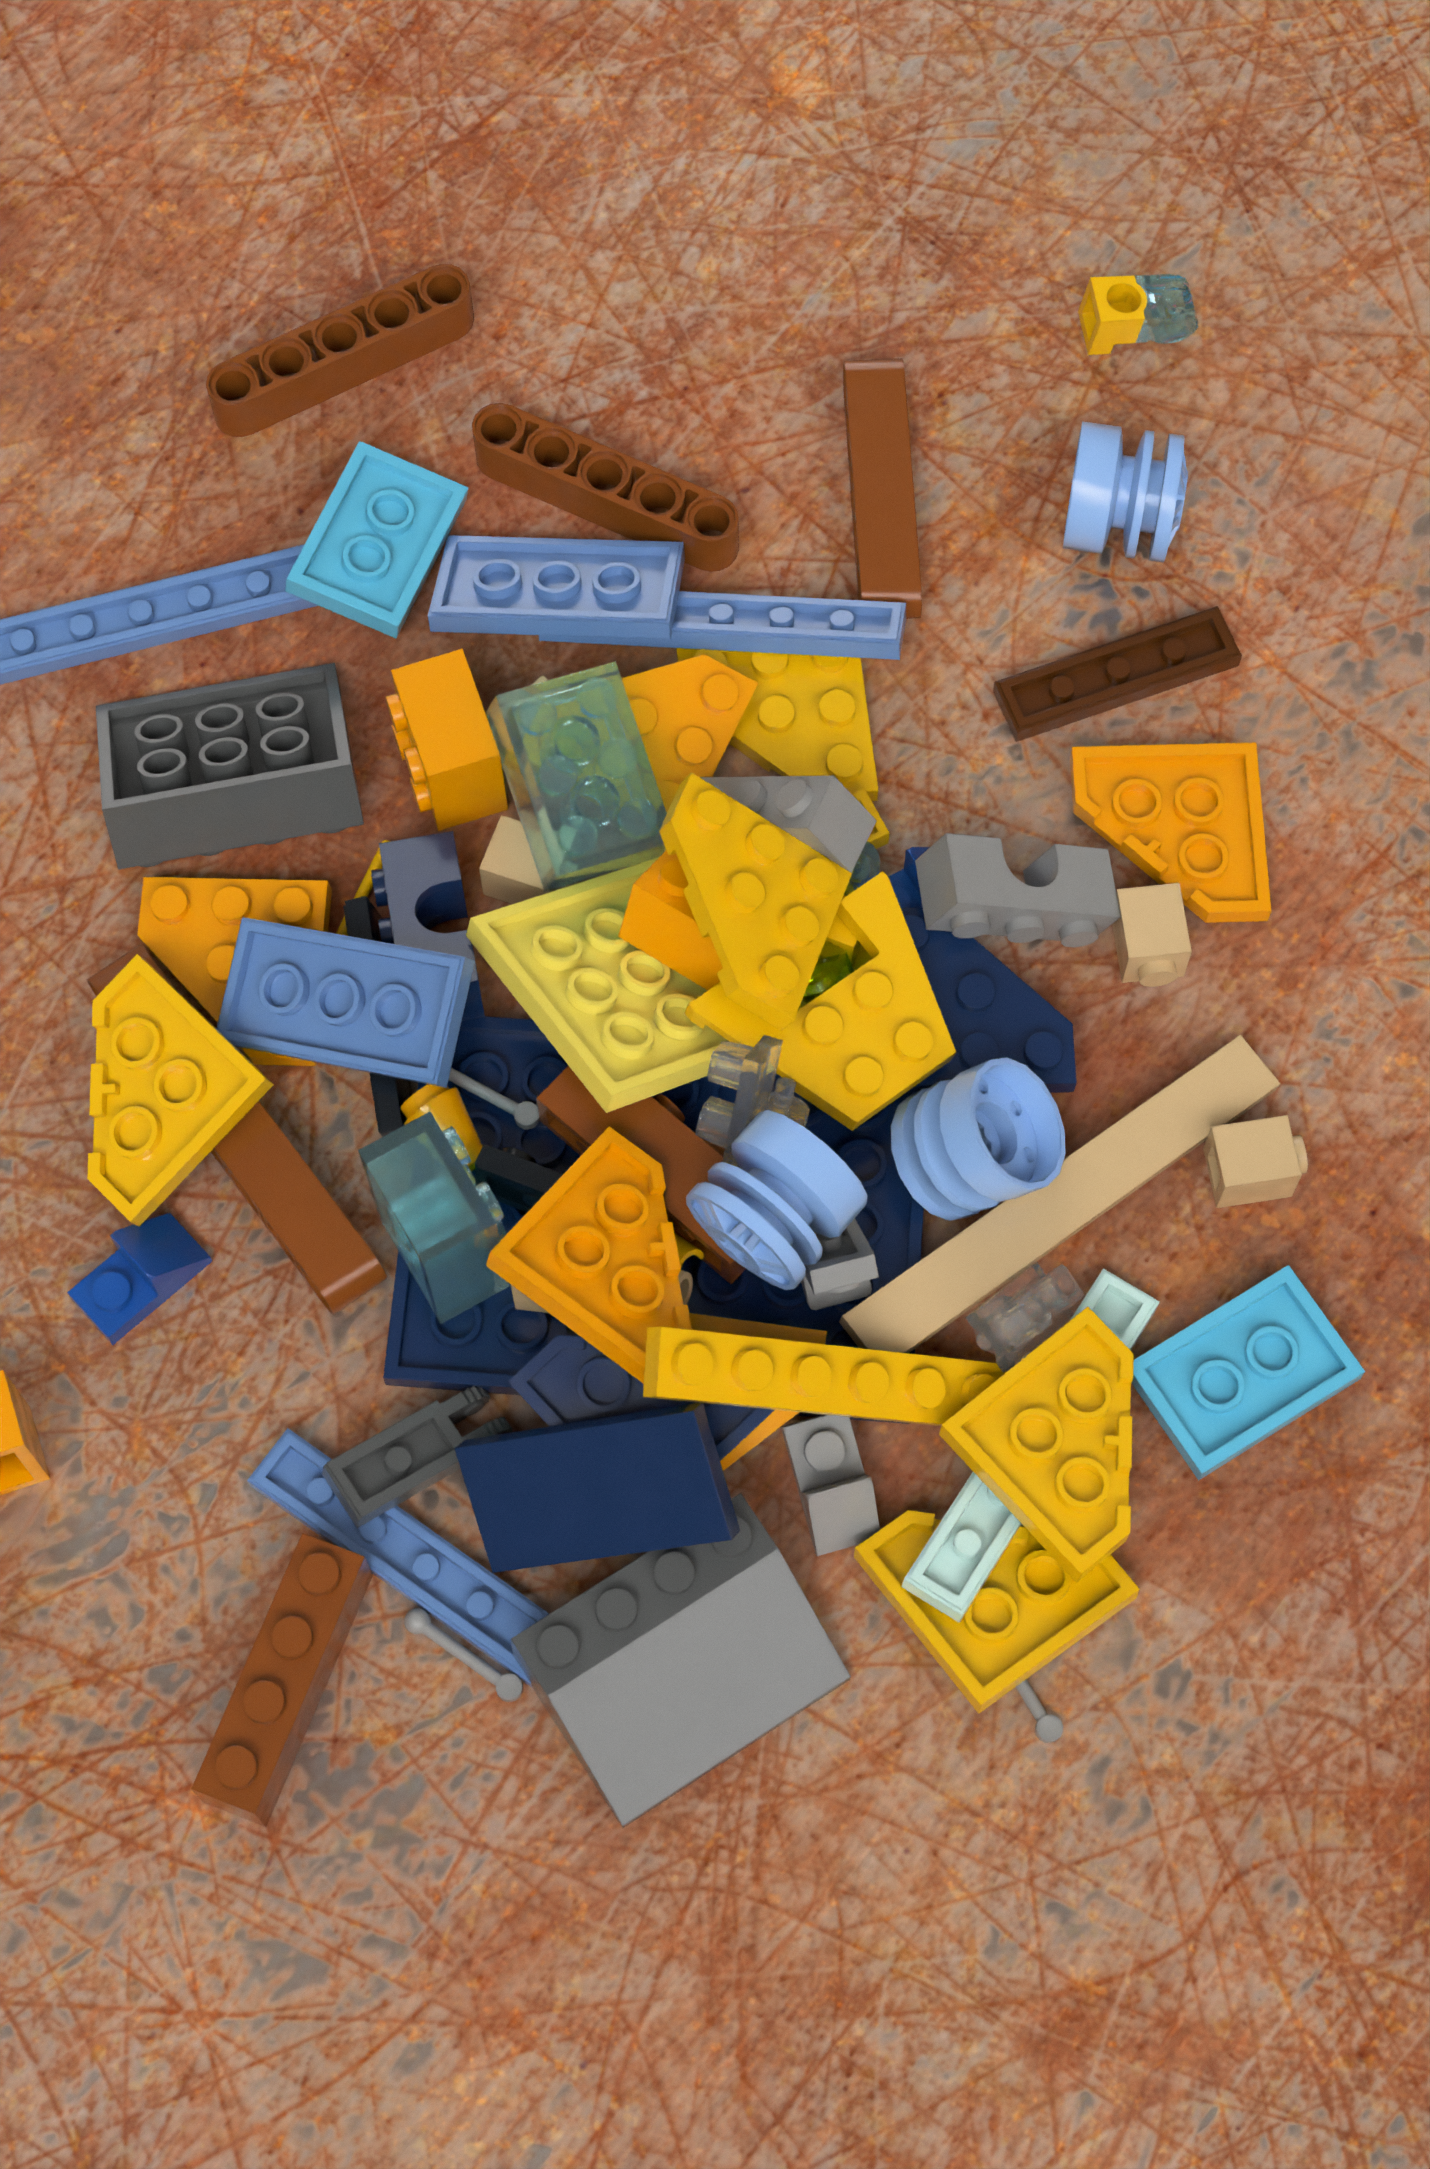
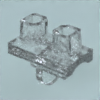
M764 1035L754 1047L722 1041L711 1055L707 1074L708 1081L735 1089L737 1094L735 1103L710 1096L703 1104L699 1114L695 1135L725 1148L723 1162L739 1167L731 1153L732 1143L761 1111L770 1110L783 1114L804 1127L807 1124L810 1108L807 1103L794 1096L796 1087L794 1080L786 1077L778 1078L775 1091L772 1092L783 1040Z
M1036 1262L1013 1278L965 1318L974 1329L977 1345L982 1350L994 1354L997 1365L1002 1372H1005L1015 1366L1068 1322L1074 1315L1070 1307L1081 1300L1084 1294L1066 1266L1061 1264L1045 1274L1041 1266Z

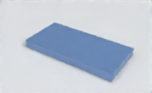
M447 536L428 612L430 632L671 639L685 562L684 542Z
M242 917L216 1029L236 1047L447 1088L475 961L458 955Z

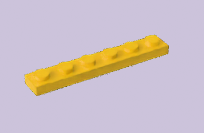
M663 1326L647 1327L643 1397L941 1426L1004 1375L1007 1364Z

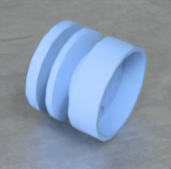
M1082 421L1068 505L1063 549L1101 554L1111 528L1123 529L1125 557H1135L1140 532L1151 533L1149 561L1164 563L1168 547L1180 527L1186 494L1188 470L1184 455V435L1169 433L1163 460L1152 459L1154 431L1145 430L1134 457L1123 455L1121 427Z
M1010 1058L991 1059L960 1072L952 1080L940 1081L933 1084L930 1088L916 1091L902 1101L896 1109L891 1124V1151L898 1174L912 1198L930 1214L952 1221L973 1216L981 1210L996 1207L1001 1201L1016 1199L1047 1187L1060 1174L1066 1154L1065 1129L1055 1100L1044 1082L1026 1065Z
M765 1110L759 1112L732 1143L731 1153L739 1167L725 1162L715 1163L708 1170L709 1183H697L687 1194L686 1203L695 1220L729 1257L766 1282L784 1290L795 1289L805 1277L806 1268L804 1264H816L822 1257L823 1247L815 1233L829 1238L839 1237L865 1207L868 1195L861 1181L849 1166L826 1143L804 1126L785 1115Z

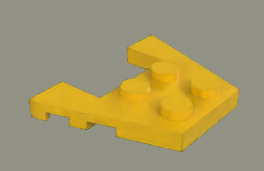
M884 871L842 898L836 913L872 959L800 1008L794 1021L782 1031L728 999L721 982L688 1003L684 1012L690 1021L702 1029L706 1025L732 1043L730 1048L750 1061L755 1058L785 1079L783 1083L785 1086L851 1131L946 1065L956 1054V1049L895 892Z

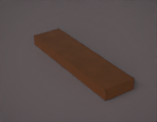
M1218 606L995 681L993 693L1015 741L1018 742L1239 666L1242 655Z

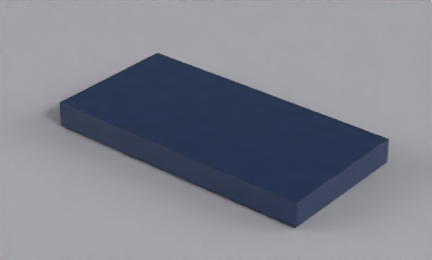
M703 1402L467 1439L454 1448L492 1573L732 1540L740 1532Z

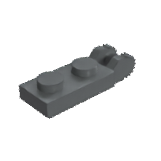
M472 1386L441 1404L436 1400L330 1460L323 1466L322 1475L357 1528L459 1470L460 1465L454 1448L464 1440L511 1433L513 1431L505 1417L491 1420L463 1437L454 1426V1424L466 1419L467 1416L480 1411L489 1402L490 1395L486 1390Z

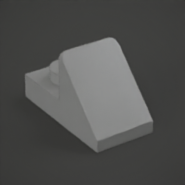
M854 1218L839 1237L829 1238L815 1233L823 1247L822 1257L816 1264H804L806 1268L805 1277L801 1281L811 1310L830 1307L870 1295L872 1291L870 1280L878 1278L879 1275L874 1252L856 1219Z
M819 1415L781 1426L816 1556L859 1545L878 1532L880 1526L871 1476L866 1475L864 1472L850 1418Z

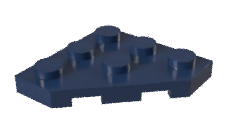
M901 908L956 1049V1054L950 1062L903 1095H910L921 1089L930 1088L933 1084L940 1081L952 1080L960 1072L988 1060L1010 1058L1026 1065L1044 1082L1050 1093L1074 1092L1077 1080L1073 1024L974 938H958L948 931L926 930L923 908Z
M556 1335L508 1380L510 1385L548 1426L699 1403L643 1397L644 1384L579 1335ZM703 1403L720 1461L774 1410Z

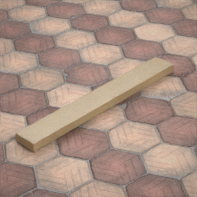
M1239 1035L1066 1157L1060 1174L1047 1187L1016 1199L1005 1200L845 1313L839 1323L858 1348L910 1353L1205 1142L1212 1126L1230 1124L1275 1092L1281 1083L1245 1039Z

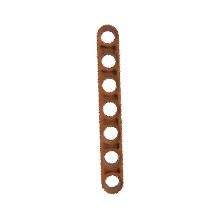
M138 945L87 979L90 988L97 997L138 954L169 983L170 981L141 945ZM258 1101L213 1148L211 1153L331 1314L336 1315L383 1282L388 1276L373 1251L261 1102Z

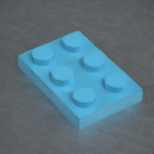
M359 441L286 579L285 591L397 639L447 540V536H449L467 500L469 487Z
M1287 1265L1136 1358L1133 1362L1132 1385L1199 1481L1360 1380L1365 1370L1294 1271Z

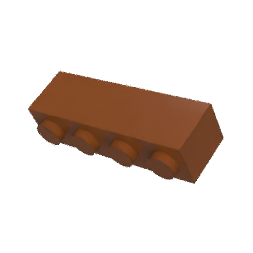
M568 1065L536 1098L540 1122L580 1156L610 1126L662 1164L666 1185L663 1196L668 1222H673L674 1233H677L700 1249L704 1254L702 1260L727 1282L732 1284L746 1268L729 1257L695 1220L686 1203L687 1194L697 1183H709L708 1170L715 1163L725 1162L731 1164L734 1161L731 1153L713 1136L705 1134L700 1138L683 1123L685 1116L681 1110L662 1094H657L654 1097L651 1096L606 1113Z
M302 1533L191 1788L203 1803L267 1827L373 1577L365 1556Z

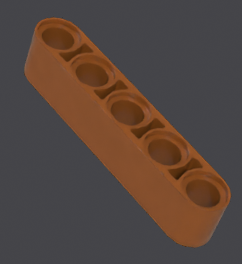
M452 264L431 266L219 363L212 368L206 380V388L216 425L223 433L232 437L252 435L462 338L468 334L474 322L471 288L467 274L461 268ZM446 301L451 302V303H447V304H440V303L446 302ZM393 325H401V326L395 327V328H387V327L393 326ZM340 349H348L347 351L335 352ZM296 373L291 376H283L284 374ZM243 397L236 401H229L232 398Z
M903 358L844 361L843 392L858 600L906 603V619L921 618V572Z
M504 403L489 404L481 408L474 416L472 431L477 466L489 478L634 541L684 542V563L700 570L709 572L721 571L735 561L739 551V518L736 507L727 498L512 405ZM502 439L509 440L508 442H506V443H504V444H493V443H492V442H494V441H496V440H502ZM549 462L562 463L556 467L543 466ZM606 484L615 486L610 490L596 489V487ZM657 507L668 509L664 513H653L648 510ZM708 530L722 532V534L712 537L701 533Z

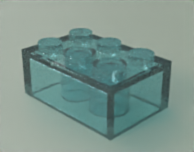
M616 661L495 696L486 712V716L500 753L501 763L544 892L658 858L666 851L659 830L667 812Z
M428 1112L358 1150L378 1217L440 1324L509 1287V1283L486 1266L490 1251L507 1234L500 1219L504 1218L503 1212L486 1182L475 1186V1179L467 1165L471 1162L470 1156L452 1126L442 1131L432 1113Z

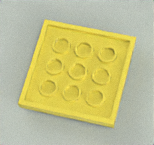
M659 857L471 917L466 937L606 1113L749 1061L730 1048L732 1044L730 1041L706 1025L702 1029L690 1021L684 1013L688 1003L705 993L706 989L618 937L633 883ZM803 999L801 1001L799 1009L806 1005Z

